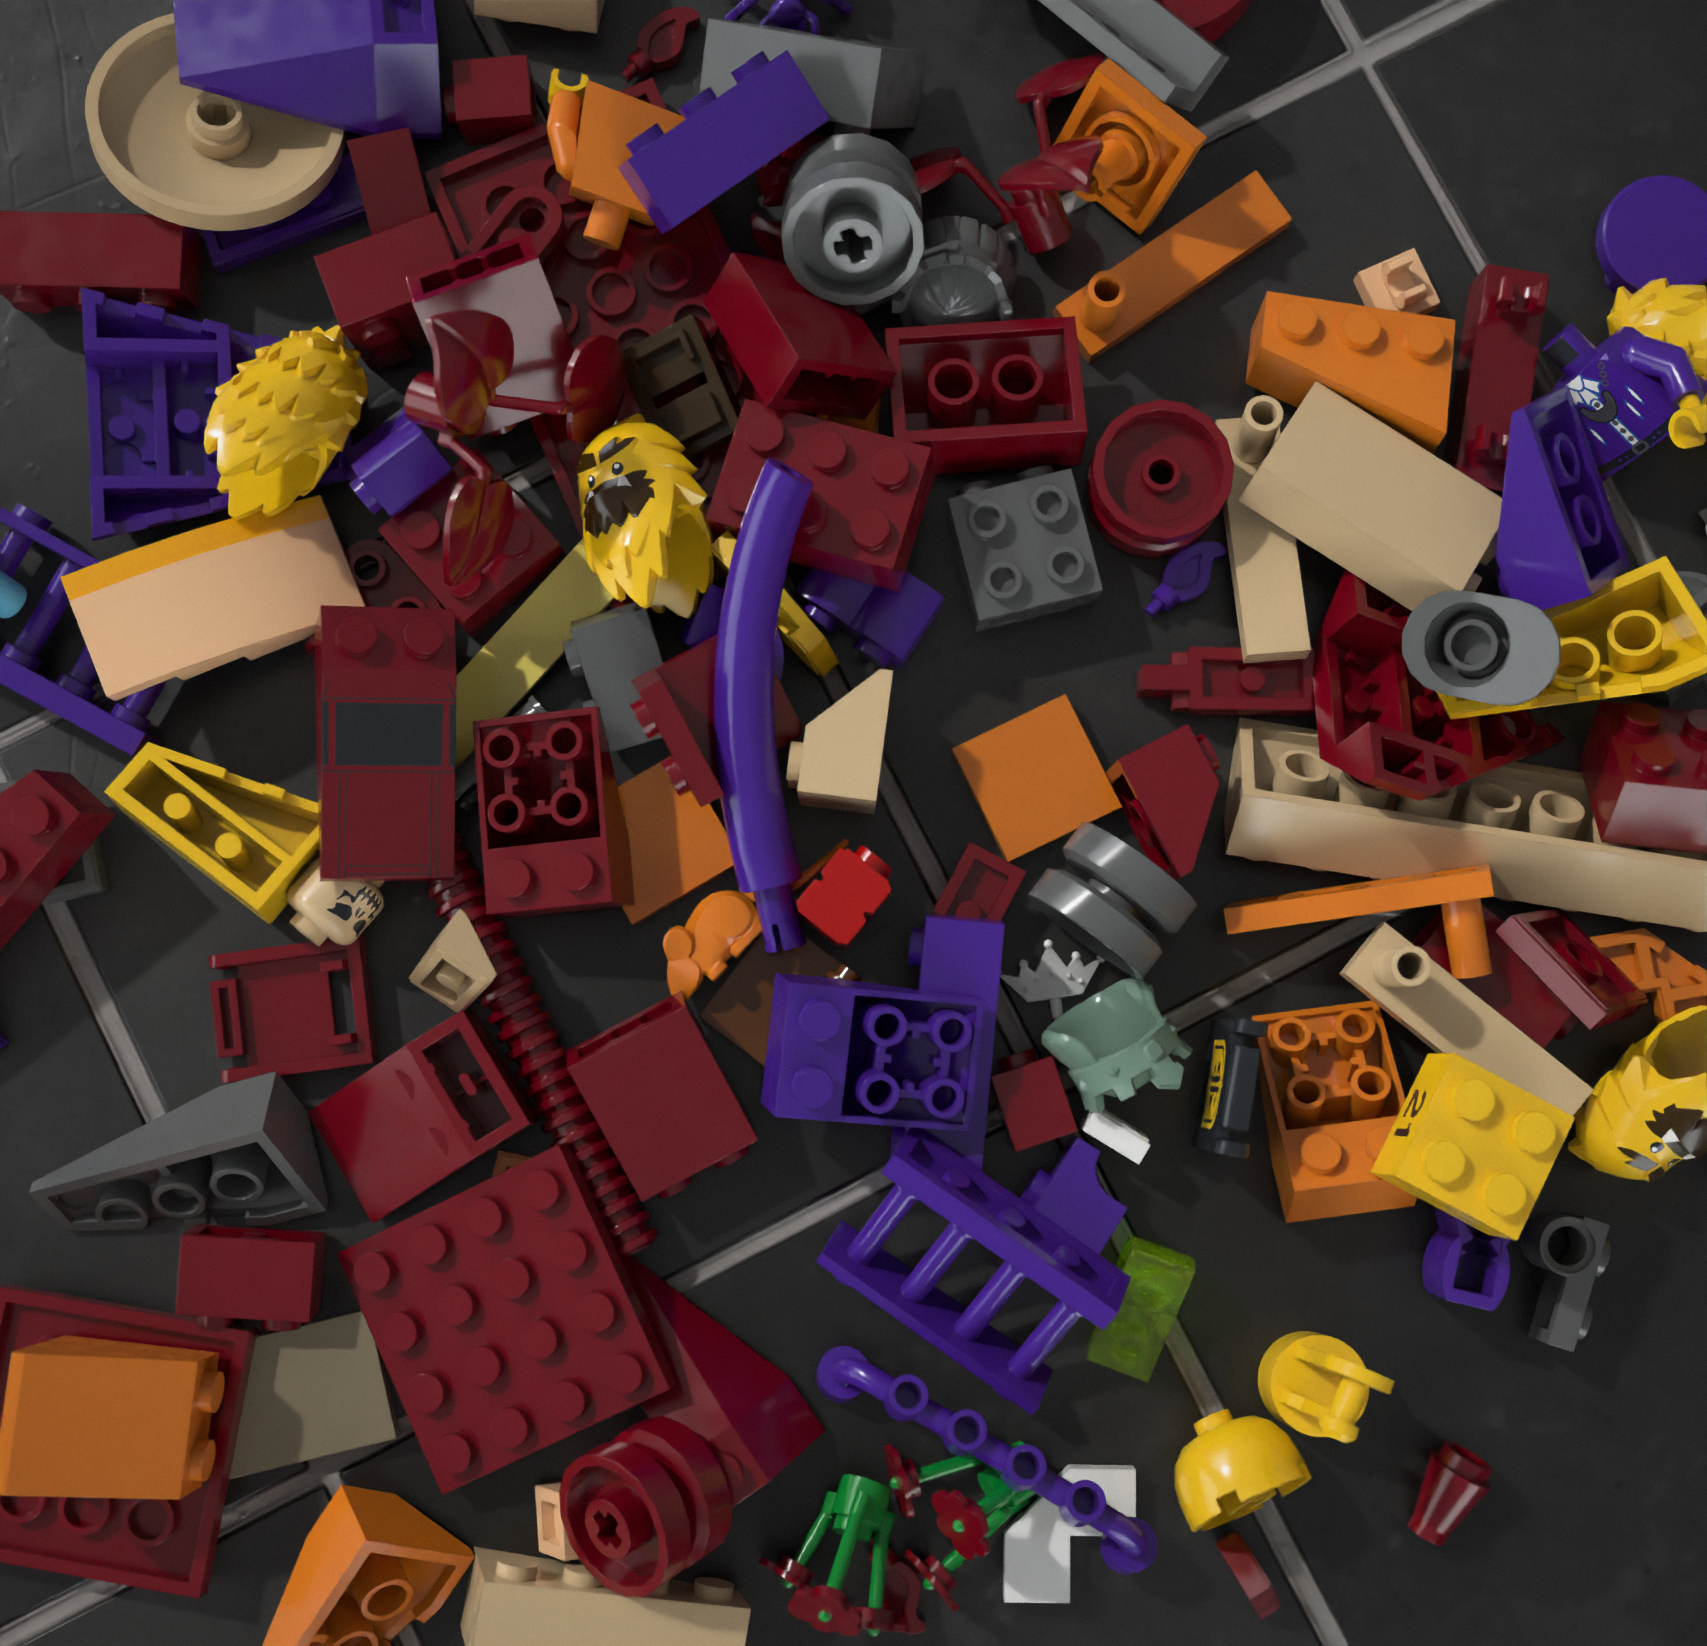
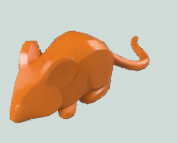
M845 838L840 841L834 848L804 871L801 879L792 882L793 893L822 870L839 848L844 849L847 846L849 840ZM725 890L712 893L695 907L685 927L677 925L668 930L663 939V948L668 960L667 984L671 995L682 991L688 1001L700 987L704 976H707L715 983L729 968L726 961L731 956L738 959L757 940L762 933V928L753 892L741 893L735 890Z

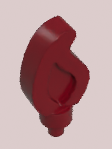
M683 6L666 10L650 19L642 27L637 39V50L627 58L629 66L620 73L621 77L629 83L637 75L644 78L653 69L659 71L677 64L684 52L686 34L689 30L700 27L699 13L693 8Z
M872 1533L869 1542L872 1550L874 1547V1533ZM888 1543L883 1609L895 1610L894 1624L910 1626V1632L907 1634L915 1635L925 1632L927 1628L926 1621L916 1612L920 1596V1580L917 1571L908 1561L900 1556L897 1557L892 1544ZM871 1551L868 1555L871 1563L873 1559V1551Z

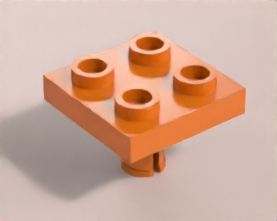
M1107 58L1095 69L1054 145L1083 136L1099 135L1101 137L1104 148L1093 169L1089 192H1074L1085 201H1098L1141 236L1154 223L1207 139V136L1111 59Z

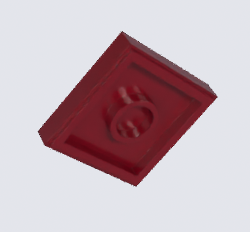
M1560 908L1512 915L1495 931L1589 1030L1631 1017L1648 1002L1647 996Z

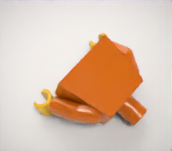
M555 68L552 70L548 92L550 107L546 129L556 170L564 179L571 182L570 196L593 205L583 238L596 245L619 250L629 219L649 226L654 225L647 211L618 169L621 164L632 157L625 145L656 123L666 133L685 119L681 115L590 81L586 74H581L579 85H564L558 79L560 69Z

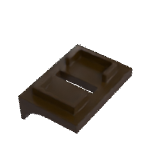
M690 314L624 350L623 358L626 364V378L645 422L655 424L679 440L686 448L681 453L688 460L718 444L732 439L741 407L703 321ZM706 375L708 383L659 408L657 399Z

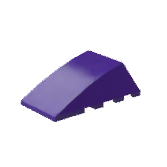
M81 287L87 382L92 542L228 509L229 492L221 494L217 489L221 477L217 470V450L207 454L204 448L206 422L212 405L218 397L215 394L216 387L230 381L234 375L239 373L236 367L238 363L256 359V349L271 346L283 338L263 333L261 337L231 330L228 324L208 319L199 322L165 313V309L141 302H137V305H132L105 298V293ZM351 431L343 451H337L329 468L315 488L349 480L342 470L351 464L344 451L351 447Z

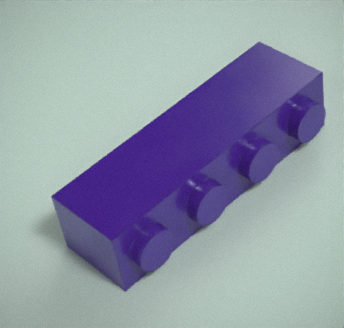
M924 913L923 928L911 927L908 950V965L919 966L917 990L981 998L985 1000L970 1132L920 1129L982 1172L1005 924L1002 920ZM892 1126L890 1157L910 1127Z

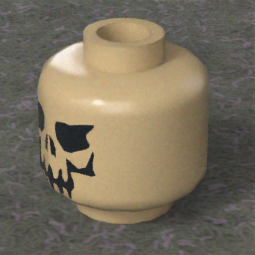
M318 855L286 892L288 903L297 912L289 922L318 947L326 938H329L336 944L350 945L383 909L384 898L379 888L383 885L384 881H320Z

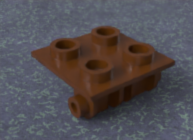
M762 932L699 1015L701 1019L761 1063L764 1068L775 973L865 982L854 971L843 963L838 962L807 937L806 944L785 951L780 946L778 952L767 953L764 947L765 940Z

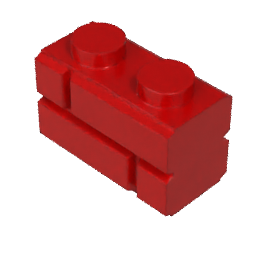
M863 845L855 853L850 849L839 848L821 870L822 881L814 879L796 901L800 918L839 950L840 948L848 950L865 929L866 919L872 920L889 899L892 889L887 879L891 875L892 869Z

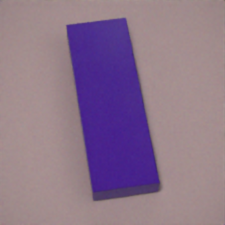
M350 152L342 156L335 175L325 189L308 205L294 214L264 226L244 230L211 231L200 229L213 266L219 274L366 220L367 215Z

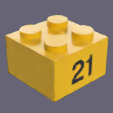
M1428 1053L1371 1173L1487 1235L1517 1241L1575 1117L1456 1053Z

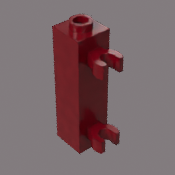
M1487 264L1469 287L1443 461L1502 498L1512 412L1531 403L1550 275Z

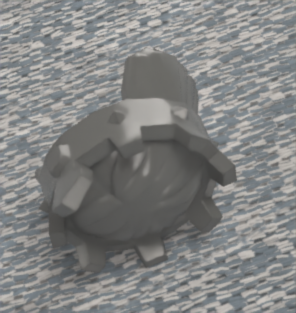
M959 215L943 216L942 218L938 217L922 223L924 252L915 274L894 293L895 296L892 299V313H899L903 326L914 327L1012 320L1013 308L1011 304L1013 302L1008 297L1013 292V287L1017 280V267L1013 265L1014 257L1011 251L1008 250V245L1002 236H999L987 224L979 225L978 220L966 216L962 218Z

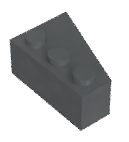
M708 18L699 94L711 87L716 96L719 97L737 84L731 72L753 56L764 51L769 61L788 50L829 115L830 120L828 121L834 122L833 134L862 133L870 136L871 129L916 127L927 51L910 48H891L854 39L845 40L761 24Z

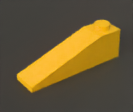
M1664 556L1612 579L1589 597L1542 610L1553 622L1561 641L1560 664L1552 682L1537 697L1518 705H1493L1444 695L1439 692L1436 693L1452 720L1666 691L1707 673V620L1668 558Z

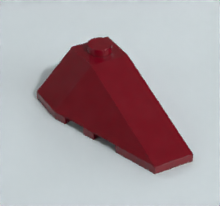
M630 1255L621 1261L677 1382L671 1389L640 1404L648 1418L664 1416L683 1423L707 1444L724 1473L731 1494L732 1509L770 1482L824 1433L825 1428L786 1372L773 1362H768L742 1342L739 1336L724 1325L721 1326L692 1304L684 1294L634 1256Z

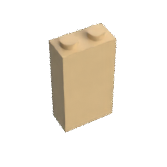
M1316 381L1238 501L1413 612L1426 598L1440 592L1476 591L1482 577L1474 572L1479 562L1486 566L1496 554L1502 498Z

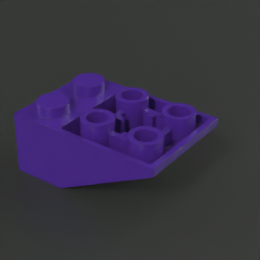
M775 973L761 1103L774 1117L970 1132L985 1000L846 979Z

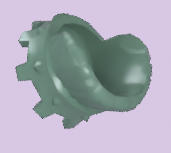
M1133 977L1118 981L1065 1012L1042 1033V1044L1056 1059L1070 1068L1068 1074L1082 1096L1085 1110L1089 1109L1090 1114L1105 1109L1103 1094L1119 1097L1120 1101H1124L1136 1095V1090L1149 1081H1152L1158 1089H1179L1184 1067L1179 1062L1174 1063L1169 1055H1179L1181 1058L1186 1059L1193 1051L1177 1033V1028L1172 1026L1169 1019L1161 1016L1155 1003L1153 986L1144 978L1142 981Z

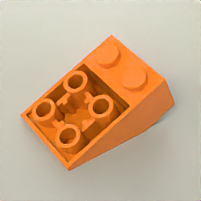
M1371 1000L1252 1016L1251 1020L1269 1024L1267 1037L1253 1038L1255 1049H1260L1258 1073L1270 1155L1286 1223L1414 1206L1417 1200L1416 1196L1371 1173L1376 1159L1405 1102V1096L1380 1007Z

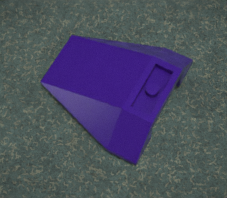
M173 0L180 84L362 136L410 127L413 140L441 139L439 54L434 0Z

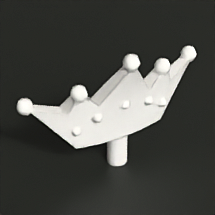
M1047 939L1044 941L1046 949L1035 972L1028 967L1029 963L1027 960L1022 959L1019 962L1021 969L1018 976L1005 975L1000 971V978L1027 1002L1049 1000L1052 1019H1058L1063 1015L1061 998L1083 994L1099 963H1103L1105 960L1097 955V960L1084 966L1080 960V953L1075 951L1071 955L1072 961L1066 966L1052 949V940Z

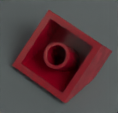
M1189 724L1118 759L1106 772L1122 805L1120 810L1144 855L1174 880L1193 871L1219 785V780L1214 773L1215 770L1220 768L1218 757L1208 739L1203 734L1195 737Z

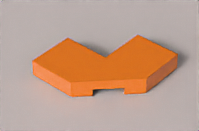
M1640 928L1589 937L1643 993H1650L1656 1027L1661 1022L1689 1008L1700 1005L1707 1006V971L1699 965H1693L1665 945L1666 943L1647 929Z

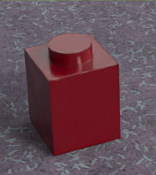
M527 55L452 60L453 84L444 85V106L448 123L458 124L466 146L494 144L538 125L536 83Z
M1030 1048L997 1059L1000 1072L991 1074L990 1088L1012 1150L1018 1152L1078 1131L1053 1056H1044L1037 1059L1034 1049Z

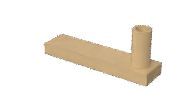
M1266 395L1252 398L1247 403L1242 418L1218 419L1215 422L1228 440L1234 462L1231 493L1223 505V514L1243 663L1306 659L1311 651L1296 538L1238 501L1281 435L1282 406L1276 399Z
M1386 922L1377 925L1339 973L1435 1052L1456 1053L1574 1116L1594 1090L1429 958L1423 949L1414 946Z

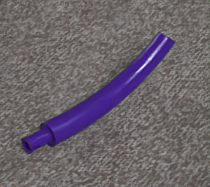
M770 457L767 458L748 503L728 571L716 647L714 735L718 783L724 793L720 797L739 892H753L765 940V951L767 953H774L779 951L780 946L785 951L802 946L807 942L805 935H803L791 885L792 882L801 879L803 875L790 828L779 771L774 720V658L779 608L787 566L795 536L814 484L796 469Z

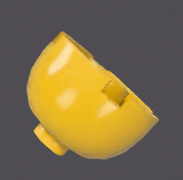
M1229 1409L1220 1410L1208 1415L1193 1425L1198 1436L1183 1447L1174 1467V1487L1179 1504L1191 1531L1194 1533L1200 1528L1202 1531L1210 1530L1264 1507L1262 1503L1277 1494L1275 1488L1278 1489L1281 1497H1284L1306 1484L1313 1477L1301 1452L1289 1434L1274 1422L1255 1415L1233 1419Z

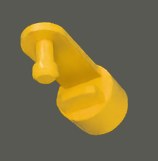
M1311 1331L1289 1333L1276 1340L1263 1355L1258 1370L1259 1393L1265 1407L1273 1417L1303 1434L1314 1437H1331L1345 1444L1355 1441L1360 1428L1355 1425L1367 1405L1369 1388L1390 1395L1395 1382L1366 1369L1359 1355L1343 1341Z

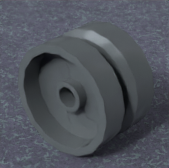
M856 133L832 135L813 144L792 164L783 188L781 235L784 261L795 280L817 298L844 306L872 304L896 293L915 274L924 252L920 180L909 159L888 141Z
M1082 822L1062 851L1068 865L1082 879L1061 869L1048 868L1028 894V898L1051 921L1086 948L1117 969L1142 981L1163 953L1159 941L1143 924L1162 933L1176 934L1197 907V903L1177 881L1142 853L1109 832L1093 824Z

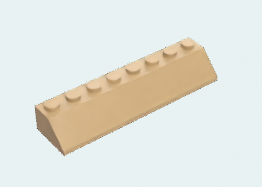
M1239 718L1224 811L1225 854L1240 856L1253 861L1265 860L1302 866L1315 871H1333L1370 877L1374 880L1489 863L1494 896L1492 897L1502 901L1526 902L1557 907L1569 912L1582 911L1619 917L1631 922L1644 921L1681 927L1694 932H1707V853L1601 842L1581 772L1514 762L1432 797L1417 801L1366 784L1320 759L1318 732L1315 729Z

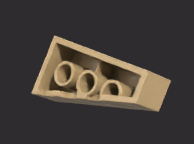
M474 1547L473 1549L475 1558L470 1566L460 1623L465 1646H745L751 1608L740 1592L734 1590V1584L727 1580L713 1577H698L695 1579V1583L671 1579L647 1596L625 1597L605 1588L585 1569L583 1564Z

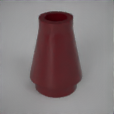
M1445 1441L1439 1452L1432 1451L1430 1454L1414 1513L1407 1523L1408 1527L1426 1541L1437 1546H1443L1449 1534L1491 1489V1485L1487 1482L1493 1471L1491 1465L1467 1448L1451 1441Z

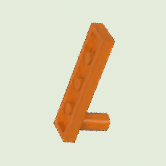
M1255 170L1111 269L1096 273L1090 279L1089 284L1056 305L1053 316H1075L1079 352L1089 364L1287 229L1292 218L1257 170Z
M1489 863L1230 901L1223 909L1227 934H1235L1440 904L1452 976L1455 979H1466L1493 973L1481 898L1494 896Z

